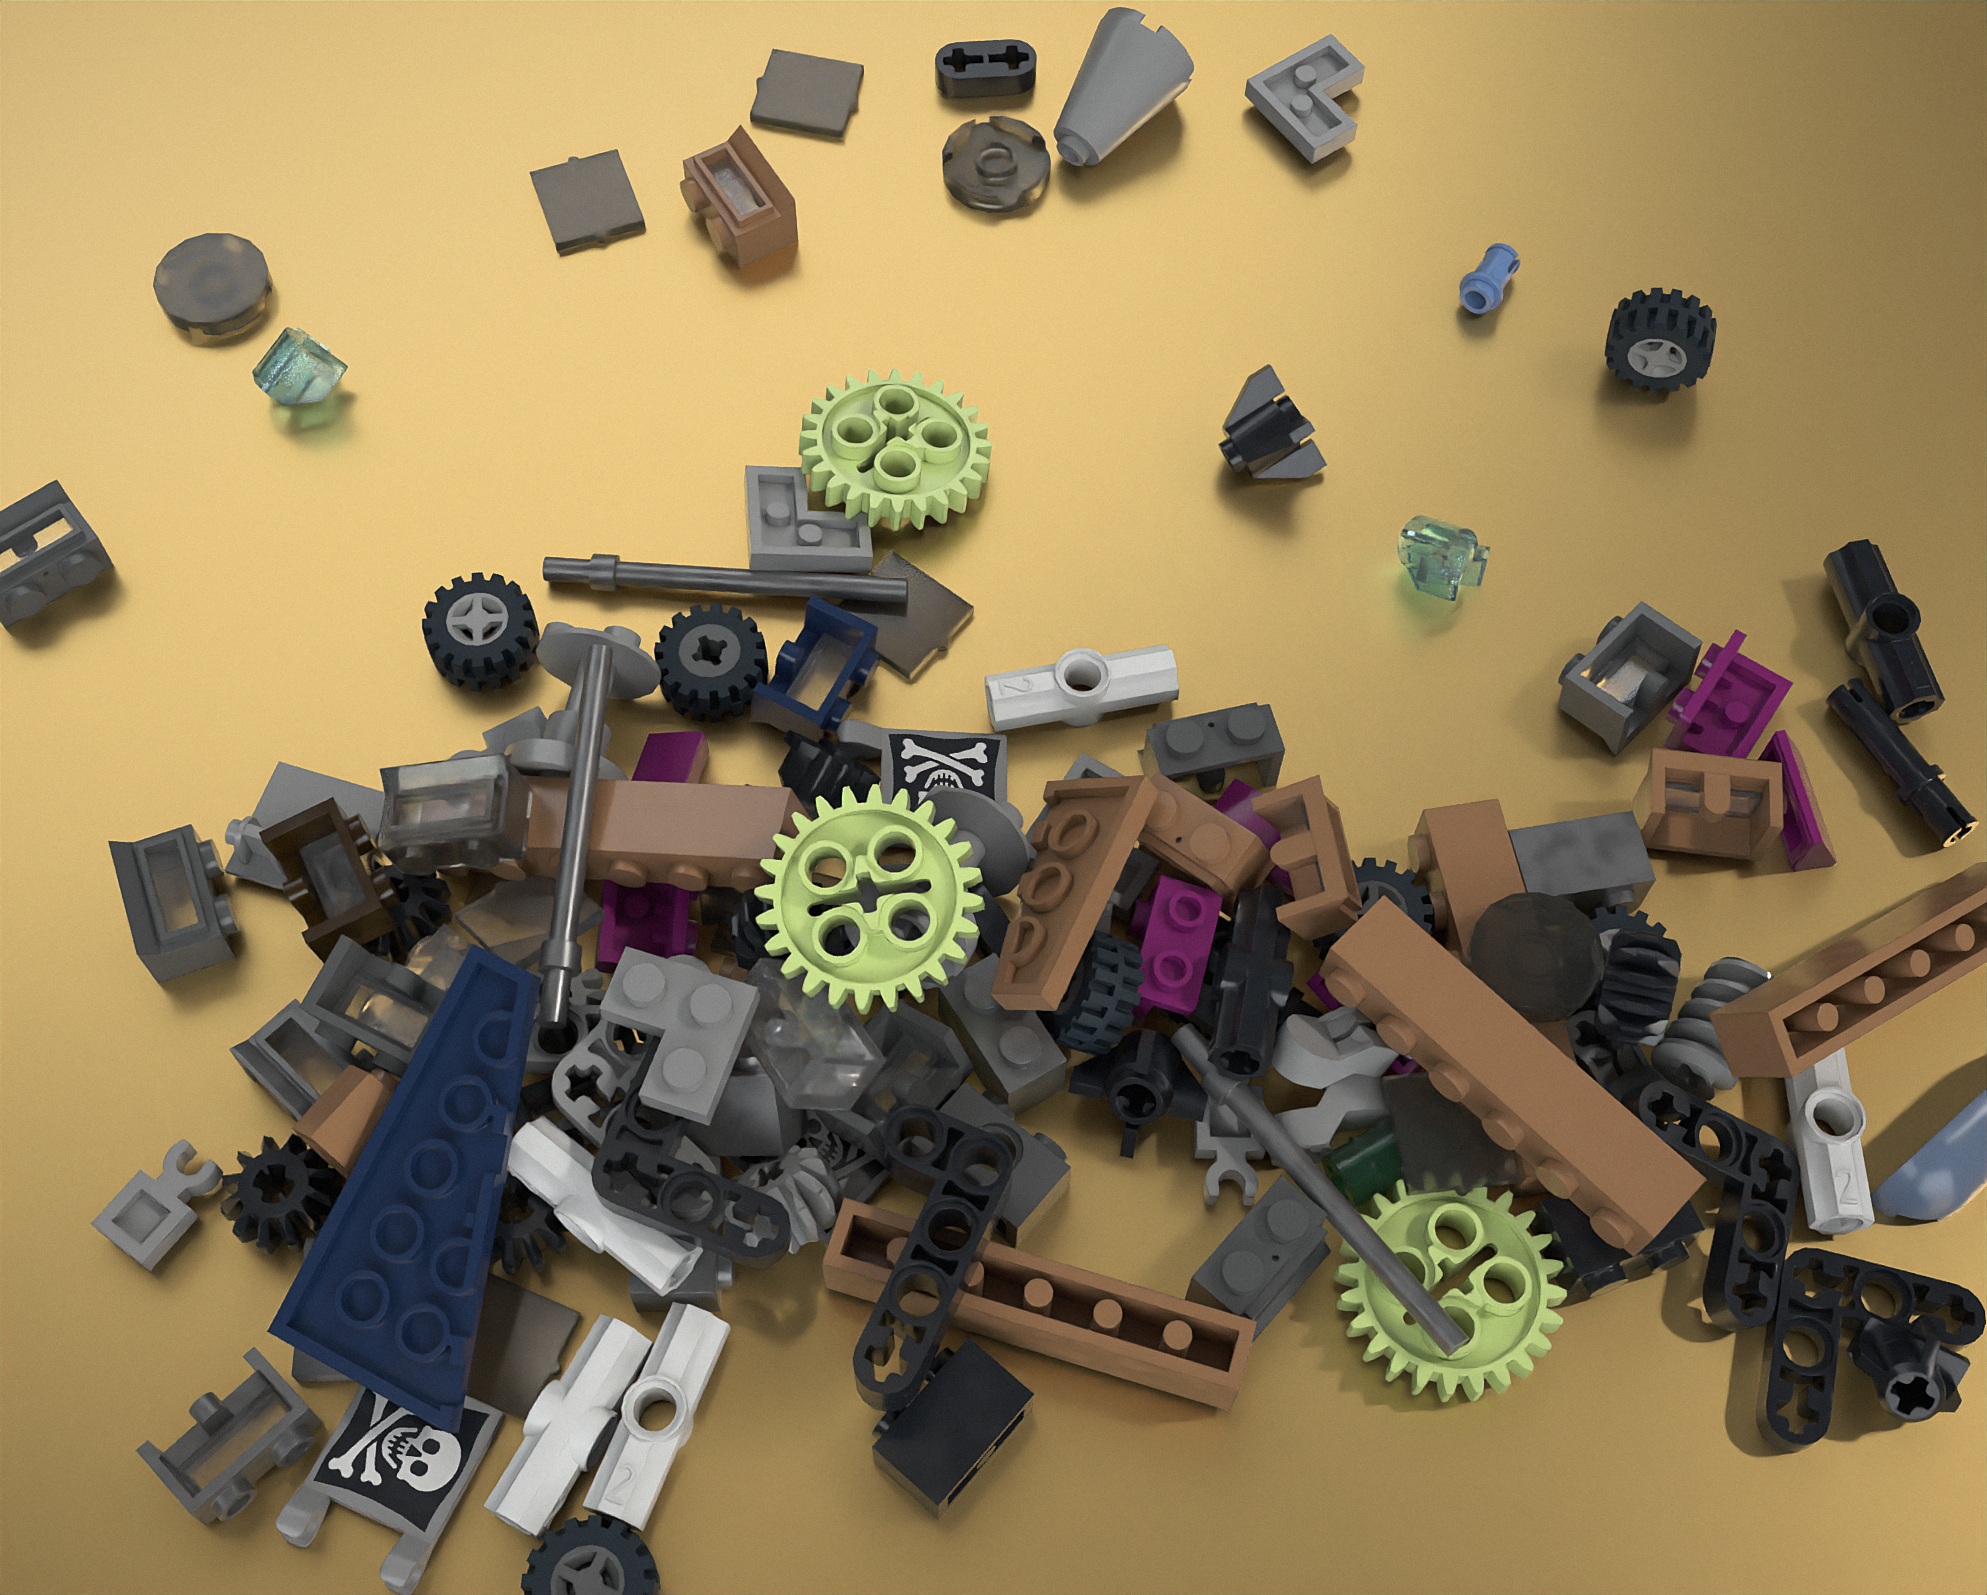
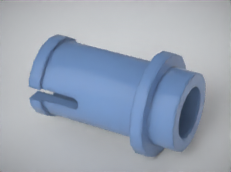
M1502 243L1492 244L1486 250L1485 256L1475 271L1466 274L1462 278L1459 285V296L1461 303L1466 309L1473 313L1483 314L1494 310L1500 305L1503 299V288L1520 266V259L1514 260L1518 254L1512 247Z

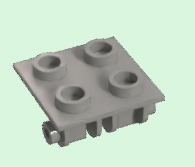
M279 761L252 816H247L242 821L233 819L229 823L225 833V841L227 844L234 845V852L224 871L227 874L284 890L282 883L287 881L280 862L263 844L259 832L334 797L348 817L357 813L361 815L376 844L397 801V796ZM343 845L314 858L334 906L340 907L338 905V893L354 889L349 881L350 870H354ZM372 851L366 854L368 860L371 856Z

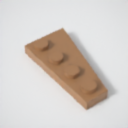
M1146 775L1047 781L1042 799L1049 805L1046 820L1035 824L1030 842L1037 851L1032 872L1022 874L1017 891V896L1024 903L1020 918L1008 924L990 995L1005 1010H1057L1159 793V790Z

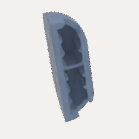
M1987 1088L1870 1195L1874 1208L1890 1217H1895L1899 1214L1914 1219L1942 1221L1960 1211L1987 1186Z

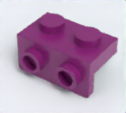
M1736 629L1724 648L1713 642L1694 672L1695 676L1703 680L1697 690L1694 692L1684 686L1674 701L1665 719L1675 725L1663 746L1670 750L1746 759L1793 685V682L1740 654L1738 651L1747 635Z
M1161 875L1146 901L1136 898L1128 919L1125 936L1135 939L1134 944L1139 948L1137 953L1142 955L1144 963L1139 968V971L1144 972V983L1138 986L1137 993L1142 995L1139 1006H1134L1131 1012L1134 1016L1131 1023L1132 1026L1139 1028L1153 1006L1185 1016H1189L1194 1012L1223 900L1221 894Z
M603 880L595 969L602 973L614 974L626 946L665 959L682 954L694 956L698 935V922L688 920L689 900L696 901L699 891L684 890L669 883L646 882L643 887L631 888L619 885L611 880Z

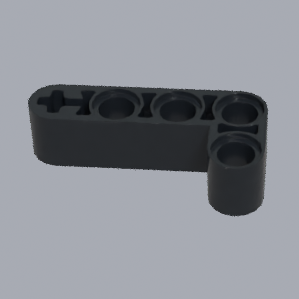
M920 1104L905 1105L894 1111L886 1120L883 1130L884 1157L886 1169L892 1179L906 1188L927 1196L928 1199L858 1340L852 1358L856 1387L862 1400L873 1409L885 1412L902 1409L910 1404L919 1392L1009 1201L1012 1189L1013 1160L1012 1154L1005 1142L993 1134L929 1106ZM912 1136L925 1137L934 1145L929 1153L921 1157H909L897 1149L901 1141ZM984 1164L996 1170L999 1177L990 1185L979 1187L965 1181L962 1173L972 1165ZM953 1226L966 1232L970 1239L958 1250L947 1251L934 1245L931 1237L937 1230ZM924 1290L936 1296L939 1305L930 1314L916 1317L904 1312L899 1306L900 1301L911 1291ZM895 1334L903 1340L899 1351L900 1374L890 1373L884 1382L876 1381L874 1364L884 1367L888 1363L895 1349Z

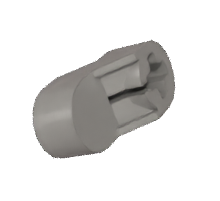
M1344 1005L1319 1018L1301 1014L1289 1016L1275 1033L1271 1064L1282 1076L1294 1083L1322 1089L1355 1073L1379 1077L1385 1073L1399 1053L1392 1050L1381 1039L1376 1025L1358 1008H1349Z
M1357 1073L1352 1074L1323 1089L1324 1095L1317 1106L1285 1111L1274 1115V1118L1315 1164L1321 1163L1322 1159L1330 1154V1145L1337 1133L1369 1128L1388 1120L1391 1116L1382 1075L1372 1077ZM1270 1155L1272 1164L1281 1167Z

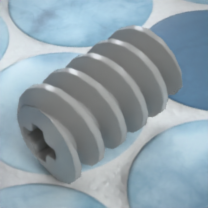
M1727 956L1712 962L1704 974V980L1700 981L1691 993V1000L1686 1001L1678 1012V1020L1672 1021L1665 1031V1039L1661 1040L1651 1052L1653 1067L1673 1085L1705 1101H1711L1715 1097L1714 1088L1731 1090L1737 1083L1738 1078H1732L1709 1014L1769 981L1774 976L1759 966L1738 957Z

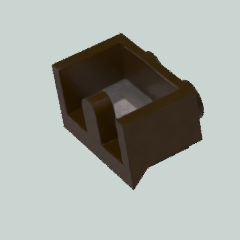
M331 797L259 832L263 844L280 862L287 881L283 882L282 886L289 901L303 916L308 926L307 930L301 932L305 943L324 964L341 935L354 940L361 946L398 928L390 908L401 903L400 897L383 867L373 872L366 854L377 849L366 823L359 813L348 817L334 797Z

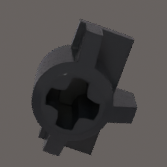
M789 729L783 740L791 748L778 770L782 787H789L793 790L812 819V822L819 818L816 808L817 797L822 796L833 810L842 807L843 787L849 786L857 802L866 803L872 784L879 785L881 778L868 766L845 756L828 738H821L817 743Z
M1870 1311L1867 1313L1846 1351L1848 1356L1853 1358L1854 1364L1872 1378L1879 1402L1890 1416L1903 1422H1922L1930 1419L1938 1412L1955 1413L1962 1402L1957 1386L1971 1365L1967 1357L1940 1345L1941 1340L1933 1321L1925 1316H1920L1913 1330L1910 1331Z

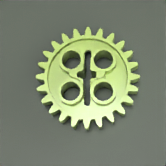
M871 369L868 370L867 382L863 384L855 377L847 375L845 391L829 384L826 387V399L814 397L811 405V414L803 415L798 455L802 456L801 472L802 474L811 475L810 489L812 491L826 490L825 505L827 507L845 502V518L847 519L856 516L860 511L868 513V527L873 528L881 517L889 518L893 531H898L902 518H910L915 527L920 530L923 529L925 515L929 514L941 524L946 523L948 507L959 513L965 512L967 498L978 499L981 483L987 482L992 442L987 440L988 424L977 422L979 408L977 406L962 408L964 393L961 391L945 396L943 394V380L936 381L930 387L922 385L923 378L920 372H916L908 382L902 381L898 369H892L889 380H881L878 374Z
M872 784L866 803H858L850 787H843L842 807L834 810L822 796L817 797L816 808L819 818L811 822L805 816L797 812L793 813L791 816L800 832L796 838L792 839L776 833L773 836V840L784 854L782 860L762 859L760 862L764 872L774 878L775 883L755 888L754 894L760 901L772 904L774 909L757 916L756 922L761 929L779 930V933L764 945L771 956L791 952V955L784 962L780 971L788 980L807 971L808 974L804 980L802 991L810 998L819 993L825 985L829 986V1004L836 1010L842 1006L849 993L855 994L857 1008L861 1014H868L874 995H882L891 1012L897 1011L898 991L906 988L919 1003L923 1002L925 998L921 980L929 976L935 982L946 986L949 982L941 966L943 961L948 959L955 963L965 964L968 960L964 951L956 943L958 937L971 939L978 938L980 934L978 926L964 918L966 913L984 910L985 907L983 897L965 892V889L983 881L980 868L959 867L974 853L970 842L966 841L949 845L948 843L958 829L956 822L950 818L933 827L931 824L936 812L934 803L928 800L913 813L910 811V796L908 791L903 788L897 793L891 805L884 804V798L878 784ZM895 843H905L912 846L916 850V856L913 863L906 870L891 873L879 866L882 852L888 846ZM827 858L843 860L846 863V873L837 885L830 888H821L812 884L813 870L820 861ZM928 881L931 883V889L925 893L895 894L898 891L915 886L918 882ZM868 885H875L879 894L885 895L877 899V910L872 913H865L860 903H856L863 899V888ZM846 903L841 907L823 912L820 916L813 917L809 915V909L814 905ZM908 910H920L930 917V925L927 932L921 938L914 941H904L893 934V926L896 919ZM840 925L857 927L860 930V941L851 953L845 956H833L825 951V940L833 928Z
M1429 1172L1423 1173L1418 1182L1416 1194L1402 1179L1396 1181L1391 1191L1393 1203L1377 1193L1373 1196L1368 1206L1373 1218L1364 1214L1360 1215L1430 1294L1439 1281L1447 1282L1452 1279L1484 1247H1492L1496 1254L1493 1258L1485 1261L1473 1270L1460 1290L1454 1288L1438 1301L1441 1307L1469 1337L1464 1346L1447 1357L1417 1322L1413 1325H1408L1404 1322L1403 1316L1408 1311L1344 1239L1339 1253L1353 1263L1339 1265L1334 1274V1281L1353 1287V1289L1341 1294L1336 1305L1339 1310L1358 1312V1316L1350 1323L1346 1330L1347 1336L1358 1337L1368 1334L1372 1341L1362 1358L1367 1362L1384 1354L1390 1359L1385 1374V1379L1389 1382L1395 1379L1403 1370L1411 1373V1393L1417 1396L1429 1380L1437 1382L1441 1402H1447L1453 1395L1457 1384L1460 1383L1471 1402L1477 1401L1483 1394L1484 1379L1487 1380L1498 1394L1505 1392L1511 1384L1508 1369L1518 1377L1525 1379L1535 1368L1528 1354L1543 1358L1553 1346L1541 1332L1555 1333L1563 1323L1562 1317L1546 1308L1560 1305L1567 1296V1290L1547 1283V1281L1556 1277L1564 1267L1562 1261L1542 1259L1541 1253L1553 1240L1551 1234L1530 1236L1527 1228L1532 1223L1536 1214L1533 1210L1524 1212L1517 1217L1510 1214L1508 1210L1513 1198V1193L1510 1191L1501 1195L1495 1203L1486 1199V1179L1481 1178L1471 1193L1462 1191L1458 1172L1451 1173L1444 1189L1437 1188ZM1438 1226L1455 1228L1464 1237L1466 1248L1454 1250L1446 1247L1436 1236L1435 1228ZM1496 1278L1505 1282L1513 1292L1514 1303L1503 1304L1492 1299L1485 1290L1483 1280Z

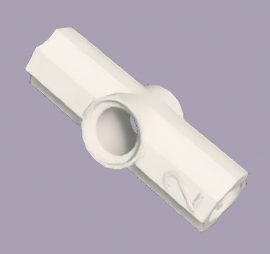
M1167 644L1101 655L1099 652L1088 648H1076L1066 652L1059 658L1056 664L987 675L984 679L987 708L991 725L994 727L995 732L1060 720L1074 727H1087L1097 723L1104 716L1105 712L1178 700L1179 696L1177 667L1172 649L1169 650ZM1084 684L1090 686L1092 690L1079 692L1070 686Z
M1843 1047L1796 1076L1784 1078L1791 1120L1785 1129V1141L1796 1155L1800 1166L1808 1227L1820 1231V1234L1844 1235L1852 1231L1868 1229L1875 1221L1860 1136L1866 1127L1867 1115L1862 1103L1852 1094L1845 1049ZM1814 1119L1822 1120L1829 1124L1835 1131L1836 1136L1828 1135L1821 1131Z
M543 1115L533 1122H527L512 1138L507 1170L511 1175L517 1177L530 1191L539 1195L551 1205L559 1221L587 1247L600 1254L606 1250L662 1297L672 1289H677L692 1272L703 1249L615 1214L602 1206L592 1184L591 1170L595 1157ZM611 1170L608 1174L612 1177L615 1187L614 1192L622 1193L628 1184L642 1187L626 1170L623 1172ZM650 1203V1205L648 1206L652 1209L657 1208L652 1203Z
M672 1303L638 1381L632 1384L624 1395L621 1406L622 1418L582 1505L585 1510L602 1516L608 1521L615 1519L624 1523L629 1529L643 1533L676 1454L692 1434L694 1425L693 1415L730 1332L731 1327L729 1323L693 1305ZM664 1400L676 1405L675 1418L664 1429L649 1431L640 1426L641 1414L651 1403Z
M600 1314L561 1380L554 1379L551 1381L532 1406L522 1431L523 1438L525 1439L484 1504V1507L489 1512L526 1535H530L538 1540L542 1539L541 1537L549 1529L550 1523L563 1506L568 1493L580 1473L591 1470L608 1447L618 1425L619 1413L617 1411L622 1405L624 1395L630 1386L635 1383L644 1368L654 1346L653 1342L626 1323Z

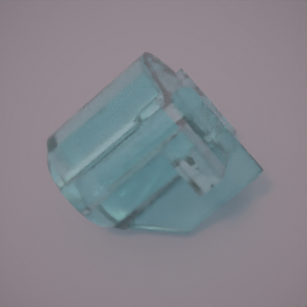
M286 327L252 370L255 384L268 396L284 405H296L299 403L323 401L346 372L348 365L332 355L330 349L299 327L296 329Z
M1418 515L1403 527L1397 544L1399 559L1407 567L1416 590L1449 601H1455L1459 585L1481 586L1490 547L1478 544L1477 537L1472 530L1425 515Z

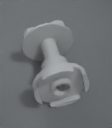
M563 622L548 623L537 646L536 655L540 664L547 672L572 687L565 710L550 714L542 739H523L508 745L502 756L497 775L570 778L587 647L593 644H601L613 649L607 702L609 698L638 699L653 693L661 680V670L656 661L647 652L639 648L641 643L640 636L631 629L615 625L606 627L604 631L574 627ZM604 723L597 779L628 780L625 773L616 764L604 758L611 737V731Z
M946 785L933 787L912 812L914 813L926 801H932L936 812L931 825L934 827L942 821L952 818L956 822L958 829L948 844L953 845L969 841L974 853L959 867L980 868L983 879L981 883L993 898L1009 894L1019 885L1022 874L1028 872L1030 865V850L1027 839L1021 830L1024 821L1019 810L1009 802L994 801L972 790L951 788ZM889 863L880 867L885 871L893 873L906 870L911 864ZM928 881L918 882L915 886L898 891L895 894L925 893L931 889V883ZM868 885L863 888V899L856 903H860L865 913H872L877 910V899L885 895H880L875 885ZM920 910L903 912L894 923L893 934L904 941L919 939L927 932L930 925V917ZM966 913L964 918L977 926L973 913ZM845 925L846 934L856 948L860 941V930L852 925ZM958 937L956 943L964 951L968 960L965 964H960L945 959L941 966L947 977L954 975L956 977L962 972L975 952L978 938ZM929 976L921 980L923 989H930L941 985Z

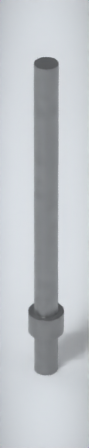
M594 553L591 559L546 556L542 569L544 581L589 583L592 590L617 591L619 585L799 597H811L813 594L819 598L907 603L908 579L628 562L620 561V556L613 554Z
M593 644L587 647L549 940L541 943L538 972L543 974L544 978L538 1025L549 1029H562L566 1027L571 980L578 977L580 972L582 946L577 944L576 941L613 659V649L601 644Z
M1191 1023L1181 1027L1173 1035L1171 1042L1203 1077L1200 1084L1218 1106L1226 1104L1303 1193L1328 1214L1326 1219L1445 1355L1449 1357L1461 1348L1469 1337L1247 1087L1250 1079L1247 1078L1241 1082L1219 1075L1216 1066L1207 1061L1209 1043Z

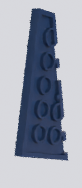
M472 944L267 1331L448 1434L459 1433L541 983L540 977Z

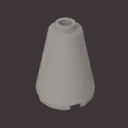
M1125 7L1112 8L1100 20L1053 130L1054 138L1057 141V151L1065 160L1073 165H1097L1183 93L1192 81L1189 77L1194 71V63L1186 48L1164 26L1161 25L1155 33L1141 24L1146 15L1137 10Z

